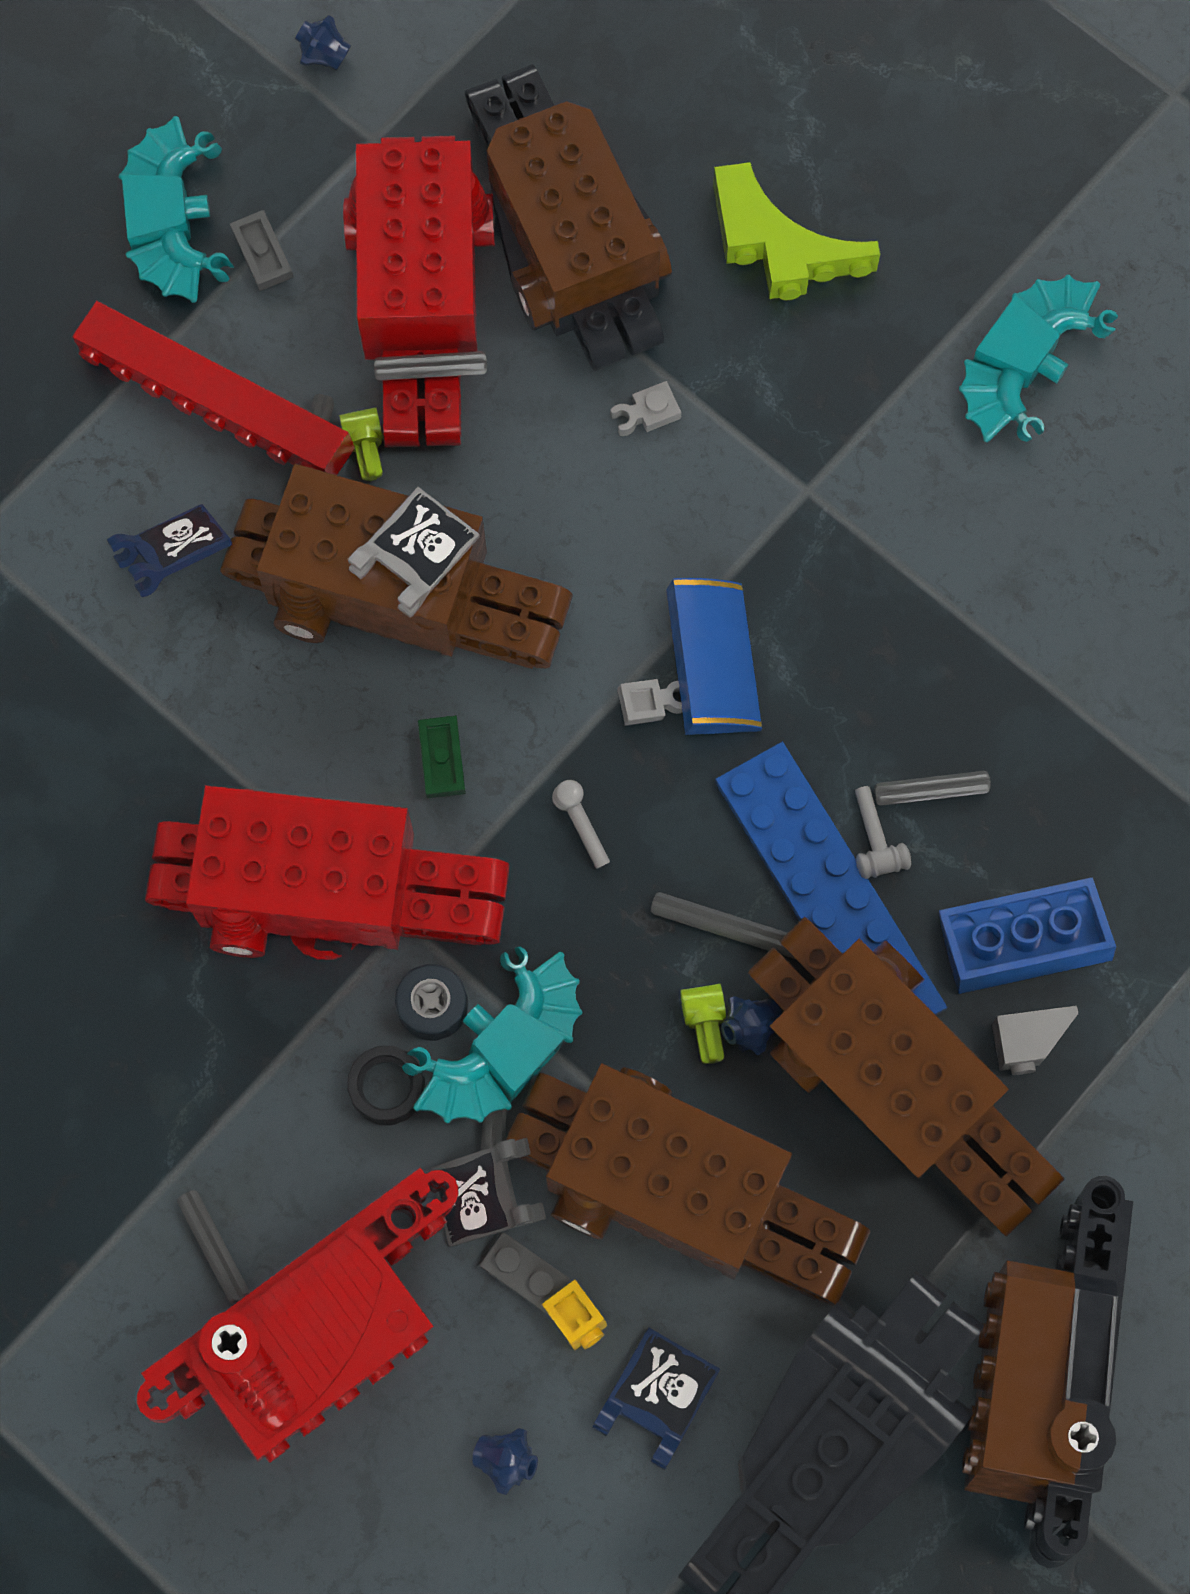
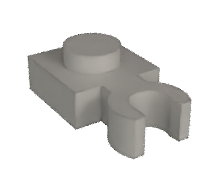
M667 381L632 394L634 405L618 404L610 412L612 419L624 416L629 420L627 423L618 426L620 436L631 434L635 430L636 425L643 423L646 432L681 419V410Z
M658 679L620 684L617 689L625 725L661 721L666 716L664 709L676 714L682 713L681 702L673 698L674 692H680L679 681L670 683L666 689H660Z

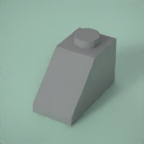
M1077 1006L997 1016L992 1023L1000 1071L1011 1069L1012 1075L1035 1072V1066H1039L1078 1015Z

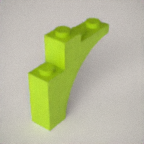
M751 162L714 167L713 188L726 264L748 265L756 260L763 259L770 299L793 300L800 295H805L807 293L808 280L826 282L838 276L851 275L853 277H863L877 271L880 258L878 241L854 242L833 239L814 233L793 222L777 209L765 195L756 180Z

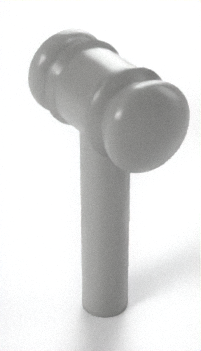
M565 780L555 788L552 795L553 802L557 808L568 812L597 869L609 863L610 860L580 803L584 794L582 786L577 781Z
M864 786L856 789L855 795L872 849L867 854L858 853L856 856V865L860 875L864 879L870 878V876L876 878L879 875L899 872L900 869H910L911 855L904 843H900L896 847L893 845L887 847L870 787Z

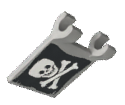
M417 487L373 537L349 557L348 562L351 564L349 570L362 579L370 571L375 561L384 565L409 585L398 597L400 602L398 609L411 618L419 610L428 594L477 541L480 534L421 488Z

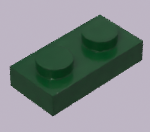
M457 715L418 720L427 799L466 794Z

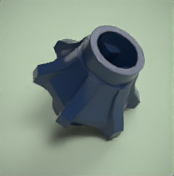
M330 15L322 21L313 22L312 24L305 21L295 37V40L300 42L302 53L300 63L304 66L320 64L326 67L330 66L337 71L351 48V45L344 41V38L338 32L334 18Z
M736 996L727 1000L729 1014L725 1022L722 1023L724 1038L729 1044H738V1048L742 1052L751 1049L756 1055L762 1054L765 1051L769 1037L775 1033L770 1025L782 1014L780 1007L770 998L763 1001L743 1000Z
M521 1428L503 1436L494 1435L492 1437L483 1435L477 1441L473 1451L472 1461L474 1467L482 1469V1472L487 1474L494 1482L497 1492L507 1495L513 1485L520 1486L523 1479L531 1480L538 1467V1457L531 1454L532 1447H529L527 1443V1431Z

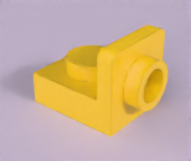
M573 1280L542 1304L574 1350L581 1346L584 1349H588L604 1336L602 1330L607 1327V1323L576 1280Z

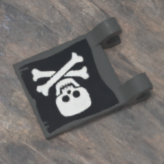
M527 1138L517 1141L515 1139L505 1140L493 1147L431 1167L432 1171L442 1170L449 1173L458 1184L459 1195L456 1203L445 1217L447 1223L444 1226L449 1247L458 1246L511 1228L546 1219L543 1203L517 1206L507 1161L531 1154ZM438 1191V1200L441 1201L443 1193Z

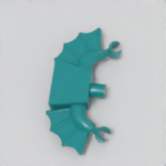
M174 116L164 126L154 129L148 128L143 141L127 150L128 162L122 173L119 174V179L122 180L127 238L132 249L126 252V257L137 265L139 279L158 286L164 297L178 295L195 303L198 297L200 271L204 268L209 269L217 281L227 282L230 278L220 268L224 266L234 268V266L223 253H215L208 258L205 253L190 247L188 243L191 239L189 219L210 217V207L207 195L187 197L181 177L187 166L197 160V156L203 154L206 158L214 159L220 155L222 148L218 143H213L205 148L209 142L215 140V137L206 131L200 132L195 138V145L190 147L187 145L179 117Z
M1065 275L1064 278L1057 281L1037 279L1028 290L1013 293L1011 302L976 349L973 361L969 359L964 361L966 377L962 385L959 386V391L967 401L968 411L965 418L971 420L980 428L984 442H989L1011 420L1018 422L1017 436L1022 441L1027 442L1032 439L1026 430L1027 424L1031 425L1038 435L1044 432V424L1039 418L1027 417V409L1020 398L1022 388H1028L1038 373L1056 384L1060 381L1069 364L1053 355V352L1056 349L1060 335L1065 331L1073 329L1085 330L1088 327L1091 328L1096 337L1105 338L1116 330V328L1108 327L1104 324V322H1114L1118 318L1116 312L1105 310L1097 317L1089 316L1088 311L1100 288L1098 281L1084 283L1073 279L1070 275Z
M522 947L515 948V952L519 957L517 965L510 962L506 952L501 954L500 963L502 967L507 971H514L516 974L514 980L519 989V998L515 1006L507 1005L496 1018L479 1004L467 1014L463 1023L476 1033L478 1037L472 1043L469 1055L459 1061H448L438 1058L437 1061L431 1060L429 1052L421 1047L414 1048L407 1053L410 1056L416 1057L419 1060L420 1066L412 1063L404 1064L402 1069L406 1074L414 1076L424 1070L433 1073L430 1082L414 1104L415 1111H431L442 1117L445 1123H450L451 1120L456 1118H469L483 1122L484 1118L494 1111L511 1109V1102L554 1057L563 1041L567 1043L573 1042V1024L582 1015V1010L578 1005L575 994L579 979L574 978L567 970L563 952H558L534 971H527L525 965L528 961V954Z

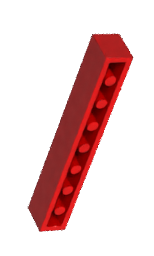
M99 301L95 302L72 336L80 349L79 355L88 363L94 366H98L101 363L109 367L110 372L124 382H129L131 379L141 384L140 387L152 397L158 399L161 395L166 397L181 412L187 415H191L194 412L203 417V421L211 428L220 432L226 429L234 433L235 438L249 448H254L256 445L266 450V454L279 464L285 465L289 462L292 465L298 464L338 475L355 449L349 432Z

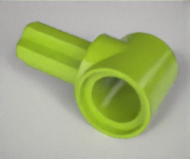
M374 407L339 415L342 429L349 432L355 447L353 452L356 453L361 478L367 481H375L377 478L382 477L383 470L378 447L383 441V435L377 408Z
M721 984L680 990L686 1026L689 1025V1028L696 1030L702 1063L713 1064L724 1060L725 1056L719 1024L723 1023L726 1019V1010Z

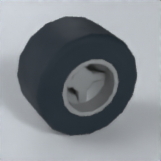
M425 964L413 968L402 977L396 989L395 1006L401 1024L410 1034L422 1040L437 1041L451 1036L462 1026L463 1020L467 1016L468 998L462 980L454 971L442 965Z

